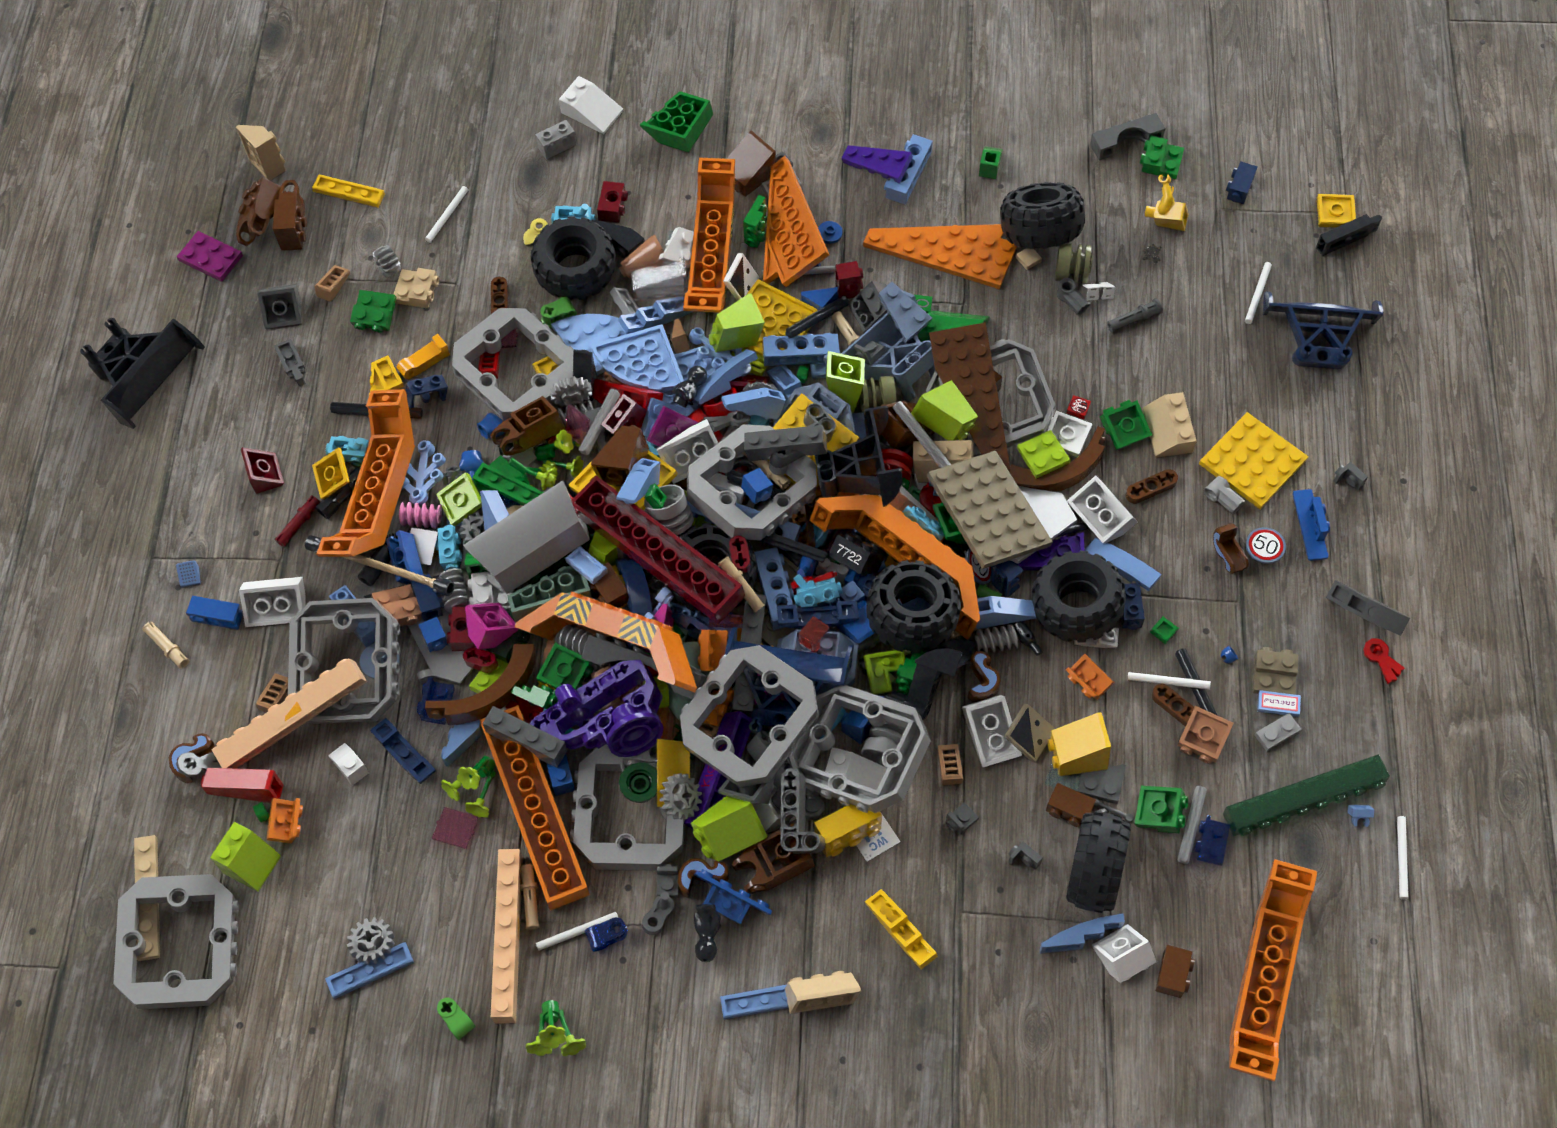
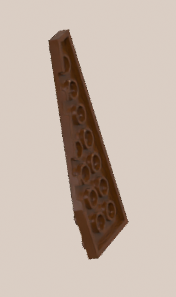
M986 322L930 332L934 366L943 384L952 380L978 416L974 422L975 426L969 430L973 441L981 455L996 451L1009 471L1010 464Z

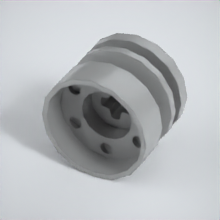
M677 485L659 487L667 496L662 509H653L645 499L644 506L648 515L672 533L679 535L686 531L694 521V516L687 503L684 490Z
M888 722L879 727L871 725L869 738L865 740L861 755L884 766L882 755L888 749L897 748L906 728ZM894 760L891 765L896 764L898 760Z

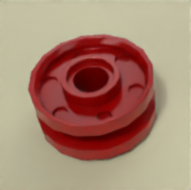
M881 449L885 471L900 468L903 473L902 477L909 481L911 470L913 469L912 457L900 450Z

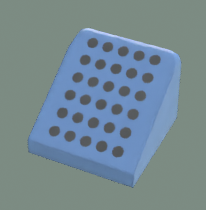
M196 561L176 564L181 587L201 584L199 566Z

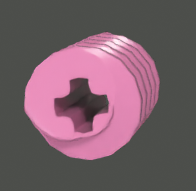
M403 502L400 505L399 520L402 526L408 524L410 527H413L416 524L417 527H422L423 525L425 528H429L431 525L433 529H436L441 522V505H438L437 510H435L434 504H431L429 509H427L426 503L423 504L422 508H419V503H415L414 508H412L411 502H408L406 507H404Z

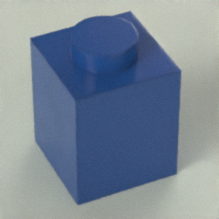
M758 468L743 475L741 488L751 501L756 504L760 501H766L771 496L773 484L764 472Z
M438 617L418 624L429 652L442 650L448 645Z

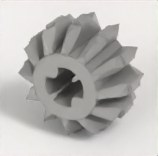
M381 246L373 252V259L385 277L393 276L401 270L398 257L390 246Z

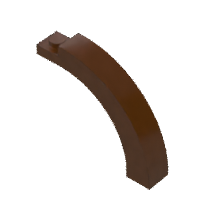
M1098 426L1088 447L1079 457L1050 473L1035 478L1030 469L1011 464L1009 472L1020 487L1052 492L1070 488L1085 479L1099 464L1105 446H1103L1106 437L1103 436L1105 428Z
M514 644L510 662L503 674L491 686L478 694L459 700L426 701L425 709L428 717L436 720L446 718L448 725H459L487 717L493 706L502 709L516 697V695L511 693L513 687L522 688L523 685H526L532 674L537 656L534 644Z

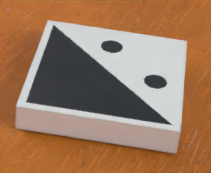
M738 253L723 282L738 301L746 296L759 279V276L744 254Z

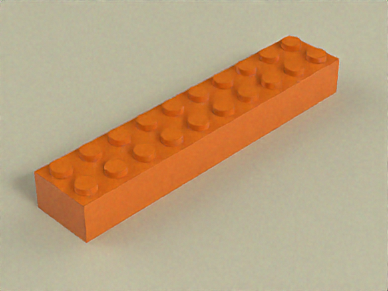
M518 705L504 710V712L524 721ZM485 718L480 719L550 911L589 896L588 887L539 758L516 742L510 740L502 741L486 733L483 726Z

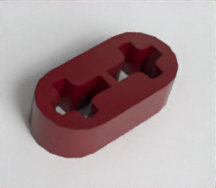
M734 536L729 541L731 560L738 571L741 570L742 573H746L751 567L747 541L743 536ZM736 543H740L741 551L737 552ZM741 557L743 558L744 566L739 564V558Z
M471 647L463 653V659L468 667L485 673H491L498 667V661L491 652Z

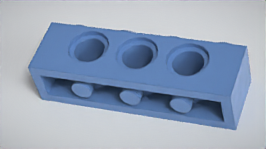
M914 134L910 141L907 140L904 150L911 152L913 158L900 183L895 182L892 178L886 181L884 186L886 198L906 205L932 153V140Z
M838 334L797 335L793 338L775 335L763 337L764 366L825 363L823 357L827 355L828 351L840 353Z
M777 547L754 552L757 573L763 595H766V606L773 630L785 628L778 625L776 606L781 603L793 605L794 594L792 588H788L787 582H789L788 572L783 571L782 565H785L783 555L778 553ZM775 569L776 572L771 573L768 570ZM779 586L781 589L775 590L773 587Z

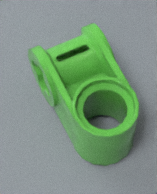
M562 297L546 304L540 310L542 316L541 323L548 325L549 328H552L551 324L556 321L577 315V311L568 297Z
M443 998L439 1001L437 1011L458 1041L476 1027L452 998ZM449 1006L452 1011L448 1013L445 1007Z

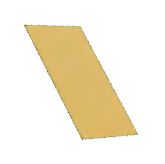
M657 739V807H662L665 803L660 801V798L663 797L660 790L665 789L662 783L668 781L667 777L681 773L682 775L688 774L690 778V752L684 746L683 741Z

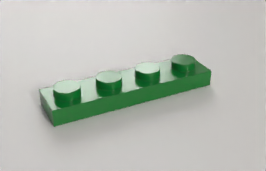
M483 462L472 477L474 482L491 490H497L499 494L523 506L544 493Z

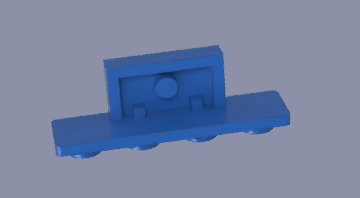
M1311 489L1293 491L1292 495L1308 560H1326L1328 552L1325 538L1330 532V523L1325 518V504H1322L1320 497L1313 496Z
M704 869L701 872H695L694 876L712 885L703 904L715 905L716 911L738 924L742 923L750 906L767 915H771L772 910L768 909L770 905L759 899L755 902L750 899L751 895L741 889L739 892L731 889L732 884L722 879L720 882L712 878L713 874Z

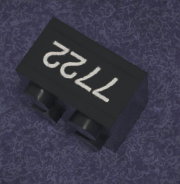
M846 533L837 536L828 556L859 574H876L886 556V552L876 543L866 541V537L859 533Z

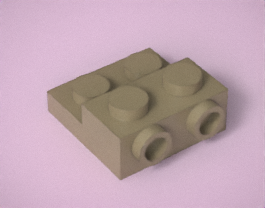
M1263 647L1257 650L1254 656L1253 693H1259L1262 690L1295 695L1298 654H1293L1292 650L1287 649L1281 652H1273V649L1270 647Z

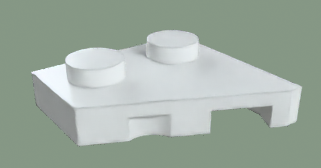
M681 227L675 228L671 239L665 245L664 253L660 254L659 259L682 267H690L694 232Z

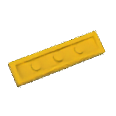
M320 174L312 187L313 192L377 208H379L385 195L384 190Z

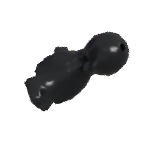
M701 366L690 368L687 380L674 386L672 393L675 394L673 401L684 408L688 404L693 406L692 401L697 396V388L705 383L707 371Z
M699 904L696 906L698 912L694 916V926L699 935V940L695 945V954L701 962L707 963L714 960L718 949L714 939L721 928L720 915L716 911L715 905Z

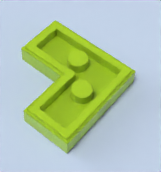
M893 650L863 656L871 694L879 695L892 692L889 672L898 671L899 665H904L906 659L904 650L903 652Z

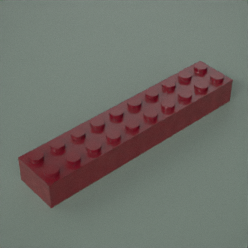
M595 476L571 500L578 518L719 625L745 597L742 584L638 506L617 500L616 496L619 492L598 476Z

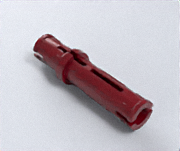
M311 495L306 503L297 509L295 516L275 538V541L285 547L303 523L311 518L310 515L320 501Z

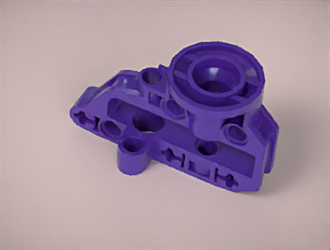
M641 660L622 661L577 690L570 684L559 686L555 690L558 702L540 713L530 722V725L564 741L568 749H577L582 746H586L588 749L595 747L599 749L607 744L612 754L618 757H632L648 751L657 743V739L661 738L664 727L657 715V711L663 695L650 670L644 666ZM644 680L646 681L643 686L623 698L625 704L615 709L610 706L595 716L594 713ZM576 724L580 727L578 730L565 734L567 730Z

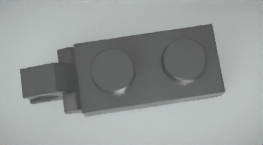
M288 339L274 345L287 376L290 379L295 377L298 386L306 384L302 374L306 373L305 367L292 340Z

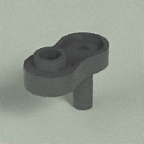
M667 892L661 893L654 900L651 910L643 917L642 928L649 935L660 933L665 920L673 913L674 902ZM650 923H654V924H656V926H655V927H651V926H649V924H650Z

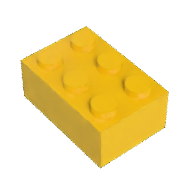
M850 804L814 822V832L820 834L825 839L826 844L823 849L825 856H837L844 848L858 845L861 839L877 835L881 830L882 814L880 811L874 813L869 810L865 813L858 810L855 805Z

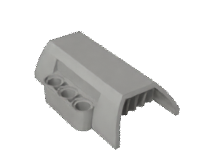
M561 481L464 544V547L491 573L486 577L489 583L508 594L589 541L590 536L587 524L578 518L568 490L563 481Z

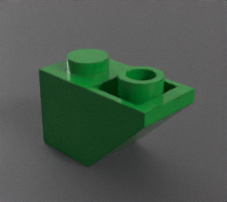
M985 146L980 161V177L997 178L1003 149Z

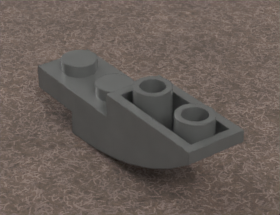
M1338 580L1334 581L1326 596L1327 599L1339 604L1342 608L1400 636L1410 620V617L1358 592Z

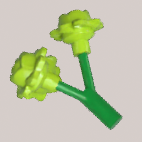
M511 458L508 462L510 466L521 472L526 484L530 485L526 473L536 476V479L541 481L543 491L546 488H552L557 480L558 468L555 466V462L547 460L546 464L539 468L526 467L514 458Z

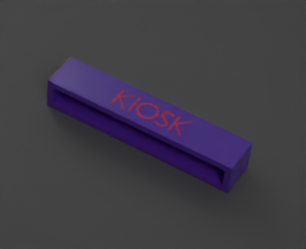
M741 711L728 712L722 718L716 736H727L734 746V754L741 759L751 732L749 724L752 719ZM720 745L718 751H725L727 749V745ZM705 764L698 783L700 786L697 791L702 792V795L698 796V799L702 801V803L697 804L699 811H694V816L688 817L684 821V824L692 829L691 822L726 797V795L719 794L718 790L727 778L707 764Z

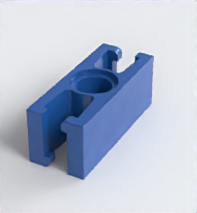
M399 530L396 532L398 539L394 538V536L388 537L386 542L392 566L424 575L413 534ZM395 575L396 582L411 583V580Z
M192 596L186 611L192 622L236 630L239 629L243 617L240 604Z

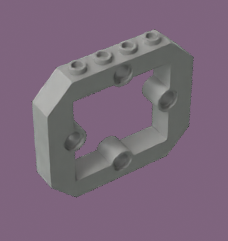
M499 308L454 343L452 368L454 376L498 417L505 421L511 417L510 413L541 396H544L551 405L554 403L550 393V388L553 387V384H559L558 380H565L566 377L569 379L573 378L574 349L564 344L559 335H554L548 325L542 324L533 312L530 313L526 308ZM517 328L536 345V350L539 353L546 354L559 367L548 375L543 373L535 374L531 378L532 388L515 402H512L498 389L496 377L493 374H482L471 362L485 351L491 354L499 352L502 347L501 339Z
M1010 339L996 341L994 345L990 346L993 366L1014 358L1016 359L1021 372L1016 380L1017 391L1022 396H1030L1037 413L1036 416L1013 425L1002 421L1003 428L1008 430V434L1005 435L1006 446L1010 447L1045 433L1056 407L1034 349ZM936 370L929 382L926 393L943 385ZM1024 381L1031 383L1028 388H1023L1021 384ZM971 440L974 444V457L980 456L981 453L978 447Z
M741 425L688 466L687 501L731 538L743 536L746 540H762L765 536H770L780 524L784 525L791 515L797 514L806 503H811L816 497V463L806 455L783 468H775L771 463L769 464V469L773 474H787L797 483L785 493L776 494L773 502L752 519L736 506L737 497L733 492L728 490L719 492L707 482L718 471L727 473L733 469L735 458L745 451L744 433L775 430L771 426Z
M373 598L309 601L290 621L288 695L302 690L303 685L311 682V674L318 669L319 661L317 657L312 655V625L334 624L338 629L350 633L356 630L359 622H376L375 650L371 656L372 663L375 665V698L357 699L354 694L349 693L346 695L347 703L345 705H341L342 699H340L308 722L322 724L377 721L397 700V695L399 694L397 674L400 671L399 663L397 662V654L400 653L397 635L400 634V624ZM349 617V622L343 626V620ZM387 654V661L381 663L382 656ZM308 658V665L303 667L304 660Z
M760 645L730 650L727 655L722 656L716 670L709 673L703 687H699L696 690L690 704L687 703L682 708L680 721L683 744L689 752L738 787L768 783L818 718L819 711L813 681ZM746 666L762 676V684L769 694L776 695L784 691L801 703L785 725H776L771 729L769 734L771 744L753 767L734 754V746L727 736L718 735L712 739L699 730V727L715 706L725 701L728 689ZM773 678L778 679V681H777L776 684H774V685H769V684H768V682H769L771 679H773ZM713 689H720L717 695L710 694ZM785 734L786 738L783 741H777V736ZM726 744L727 749L725 751H718L720 745Z
M847 685L837 686L816 696L819 716L789 755L793 769L801 772L805 777V791L810 793L814 791L819 792L826 799L833 797L846 806L850 804L855 805L858 810L865 813L868 810L877 813L902 802L931 742L923 720L916 708ZM842 707L864 714L873 726L879 727L888 722L906 728L897 748L888 749L882 755V763L886 767V772L877 790L852 782L842 773L830 774L813 768L820 751L829 750L835 744V736L831 729ZM894 760H898L896 764L891 765ZM841 784H844L842 788L837 789Z
M604 745L599 749L596 748L579 763V770H575L574 779L575 783L578 784L577 790L573 791V802H576V810L572 809V822H575L574 829L570 831V842L574 843L575 849L597 870L657 871V867L670 864L684 851L685 819H673V815L668 816V810L662 809V807H660L661 815L667 820L665 844L636 843L634 836L628 833L619 835L615 843H593L594 817H596L599 811L596 800L597 772H623L627 765H624L622 757L611 753L608 745ZM653 753L651 757L657 758V753ZM587 803L592 804V807L589 809L583 808ZM627 843L632 845L628 850L621 848Z
M212 874L140 878L118 899L113 982L115 987L138 1009L210 1006L233 983V976L237 974V965L233 963V955H237V942H234V934H238V922L235 921V913L239 911L238 900L235 901L233 894ZM178 896H185L181 903L174 902ZM215 901L214 928L209 934V940L213 946L212 979L187 980L182 972L173 970L164 976L162 982L136 983L137 956L141 955L146 948V941L138 932L140 904L169 903L174 911L181 913L187 911L191 907L192 902ZM220 935L227 936L224 942H216L217 938ZM138 940V944L135 947L128 946L130 941ZM180 979V985L172 988V981Z

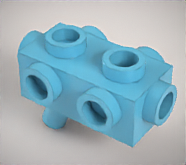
M582 204L580 207L556 206L555 213H552L551 216L552 224L554 220L559 218L561 220L568 219L569 216H575L577 219L584 217L596 220L595 214H592V209L587 204Z
M331 436L330 443L326 445V454L328 455L339 447L342 450L344 462H350L354 466H361L369 440Z
M909 505L903 510L907 518L918 523L923 530L934 535L938 541L944 538L945 535L939 522L927 517L924 510L915 506L911 508Z
M453 525L438 528L435 547L436 550H439V561L444 571L454 568L460 569V564L463 560L461 550H459L461 544L460 533L456 532Z
M800 574L793 578L800 586L796 588L797 595H794L797 607H816L817 603L823 601L830 603L837 600L836 598L840 597L839 594L843 593L840 582L836 583L834 577L816 583L813 580L806 582Z

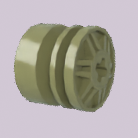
M1065 243L1059 246L1055 281L1069 278V275L1073 274L1075 283L1078 282L1079 275H1082L1081 283L1086 284L1092 267L1091 245H1086L1085 253H1081L1082 244L1078 245L1076 252H1072V243Z
M892 375L881 376L877 386H875L873 377L869 378V386H867L866 379L864 378V386L859 397V405L862 412H864V418H866L865 409L896 403V390Z

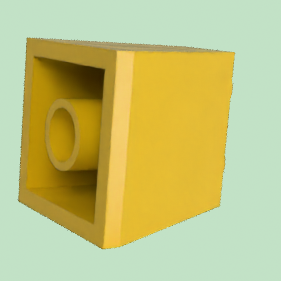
M1101 712L1051 731V738L1047 741L1048 749L1053 751L1052 764L1054 769L1057 768L1059 776L1108 769L1111 744Z

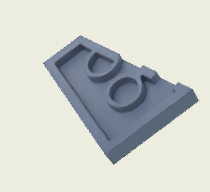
M893 282L879 292L878 297L888 314L893 318L895 326L901 332L905 344L932 321V317Z

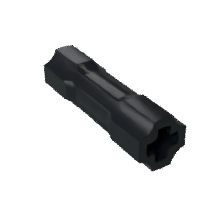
M355 468L348 475L349 483L323 499L315 507L325 519H329L339 509V506L352 495L360 471L359 468Z

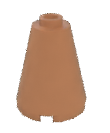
M653 235L621 262L622 266L619 269L624 277L628 276L631 279L671 267V264L659 259L660 254L664 253V250L656 235Z

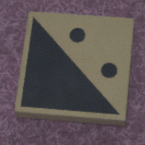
M1024 704L1004 737L1031 762H1036L1048 743V739L1051 738V731L1055 728L1029 704Z

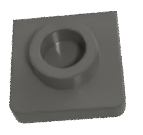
M874 341L869 342L865 347L857 344L854 346L855 356L865 359V363L870 366L886 353L885 347Z
M1350 462L1346 466L1341 465L1336 470L1334 482L1337 484L1344 478L1350 486L1360 490L1368 477Z
M964 802L953 813L949 812L947 814L946 824L951 831H956L961 835L977 822L979 817Z
M1022 842L1019 846L1015 845L1008 853L1010 855L1008 862L1011 865L1020 856L1021 861L1026 866H1032L1034 869L1040 866L1043 859L1041 855L1025 842Z
M671 864L657 867V897L661 893L667 892L670 898H678V867H674Z

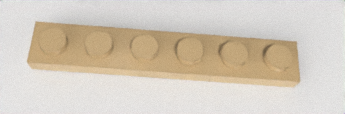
M152 835L134 838L135 883L142 877H158L157 837ZM159 903L140 904L138 932L146 941V948L141 955L137 956L138 961L160 958Z

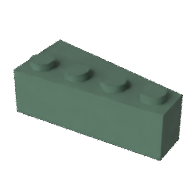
M564 566L558 569L557 573L549 577L546 575L534 585L529 584L507 596L515 624L562 592L570 595L572 591L592 598L587 579L571 566Z

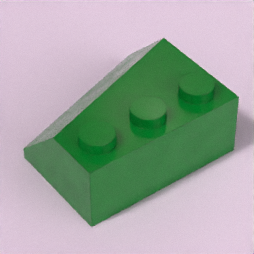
M679 91L665 103L664 108L659 112L655 111L651 114L652 117L647 122L643 121L640 127L658 143L689 153L714 114L710 100Z
M931 311L927 314L932 317V321L918 333L917 337L920 342L930 341V332L984 322L987 325L990 316Z

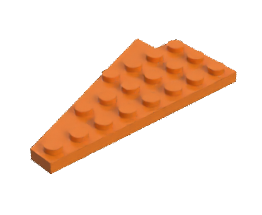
M784 156L774 163L770 170L763 281L769 284L779 277L782 284L787 287L827 258L829 252L790 161Z
M1001 224L870 228L863 242V247L996 289L1001 288L1017 249V246L1002 238L1004 233L1002 232Z

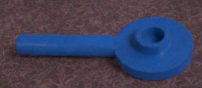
M826 221L818 227L825 243H836L842 237V228L836 222Z

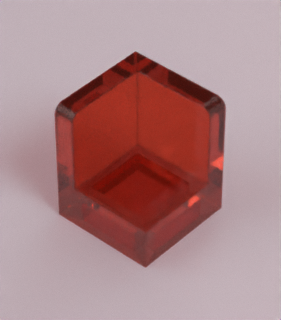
M813 616L798 633L799 643L816 653L820 648V640L829 630V626Z

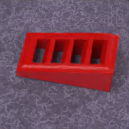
M485 351L481 354L478 371L482 374L491 373L498 379L500 351L493 354ZM485 356H495L494 358H485ZM485 361H494V363H485Z

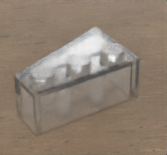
M680 257L679 261L670 264L669 261L663 262V266L657 268L650 266L631 272L634 301L685 296V293L688 291L685 257Z

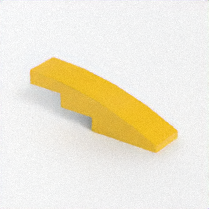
M882 889L865 901L879 922L921 970L938 957L937 952L923 939L922 934L908 920V916Z

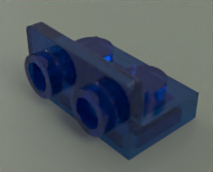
M428 677L427 683H424L422 687V701H419L417 705V713L421 721L445 725L446 718L436 720L428 717L425 704L426 701L452 700L455 690L454 685L434 682L432 677Z
M1207 815L1204 821H1200L1198 832L1202 834L1201 839L1196 841L1194 851L1198 853L1197 860L1220 866L1223 865L1230 824L1211 820V815Z

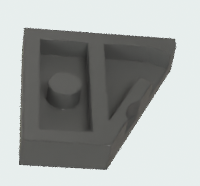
M1121 764L1108 767L1107 770L1081 773L1077 791L1094 799L1118 804L1126 765Z

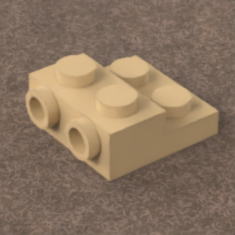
M418 268L417 271L402 269L394 291V295L397 297L395 303L428 308L430 302L434 299V289L439 284V276H437L436 271Z

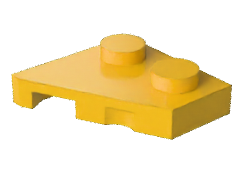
M388 355L371 363L370 392L371 390H395L404 387Z

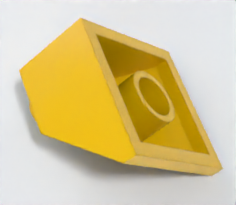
M339 447L312 465L321 499H325L350 482L342 450Z

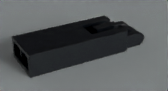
M1365 214L1320 235L1316 249L1321 256H1324L1365 238L1378 230L1382 216L1376 215L1370 218Z

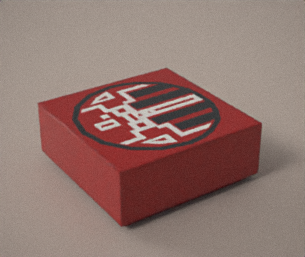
M1073 395L1066 413L1085 419L1091 401Z

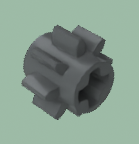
M458 466L448 467L446 472L443 473V485H449L464 474L465 471H461Z

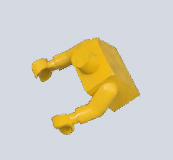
M1159 175L1158 180L1163 184V196L1161 201H1157L1156 207L1146 206L1145 217L1154 218L1157 226L1185 231L1189 215L1186 203L1174 201V187L1172 186L1171 188L1169 186L1171 177L1167 175V179L1162 181L1163 175Z

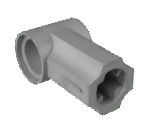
M1221 476L1216 477L1204 488L1205 495L1211 501H1218L1232 514L1236 513L1245 502V500L1230 489L1227 480Z

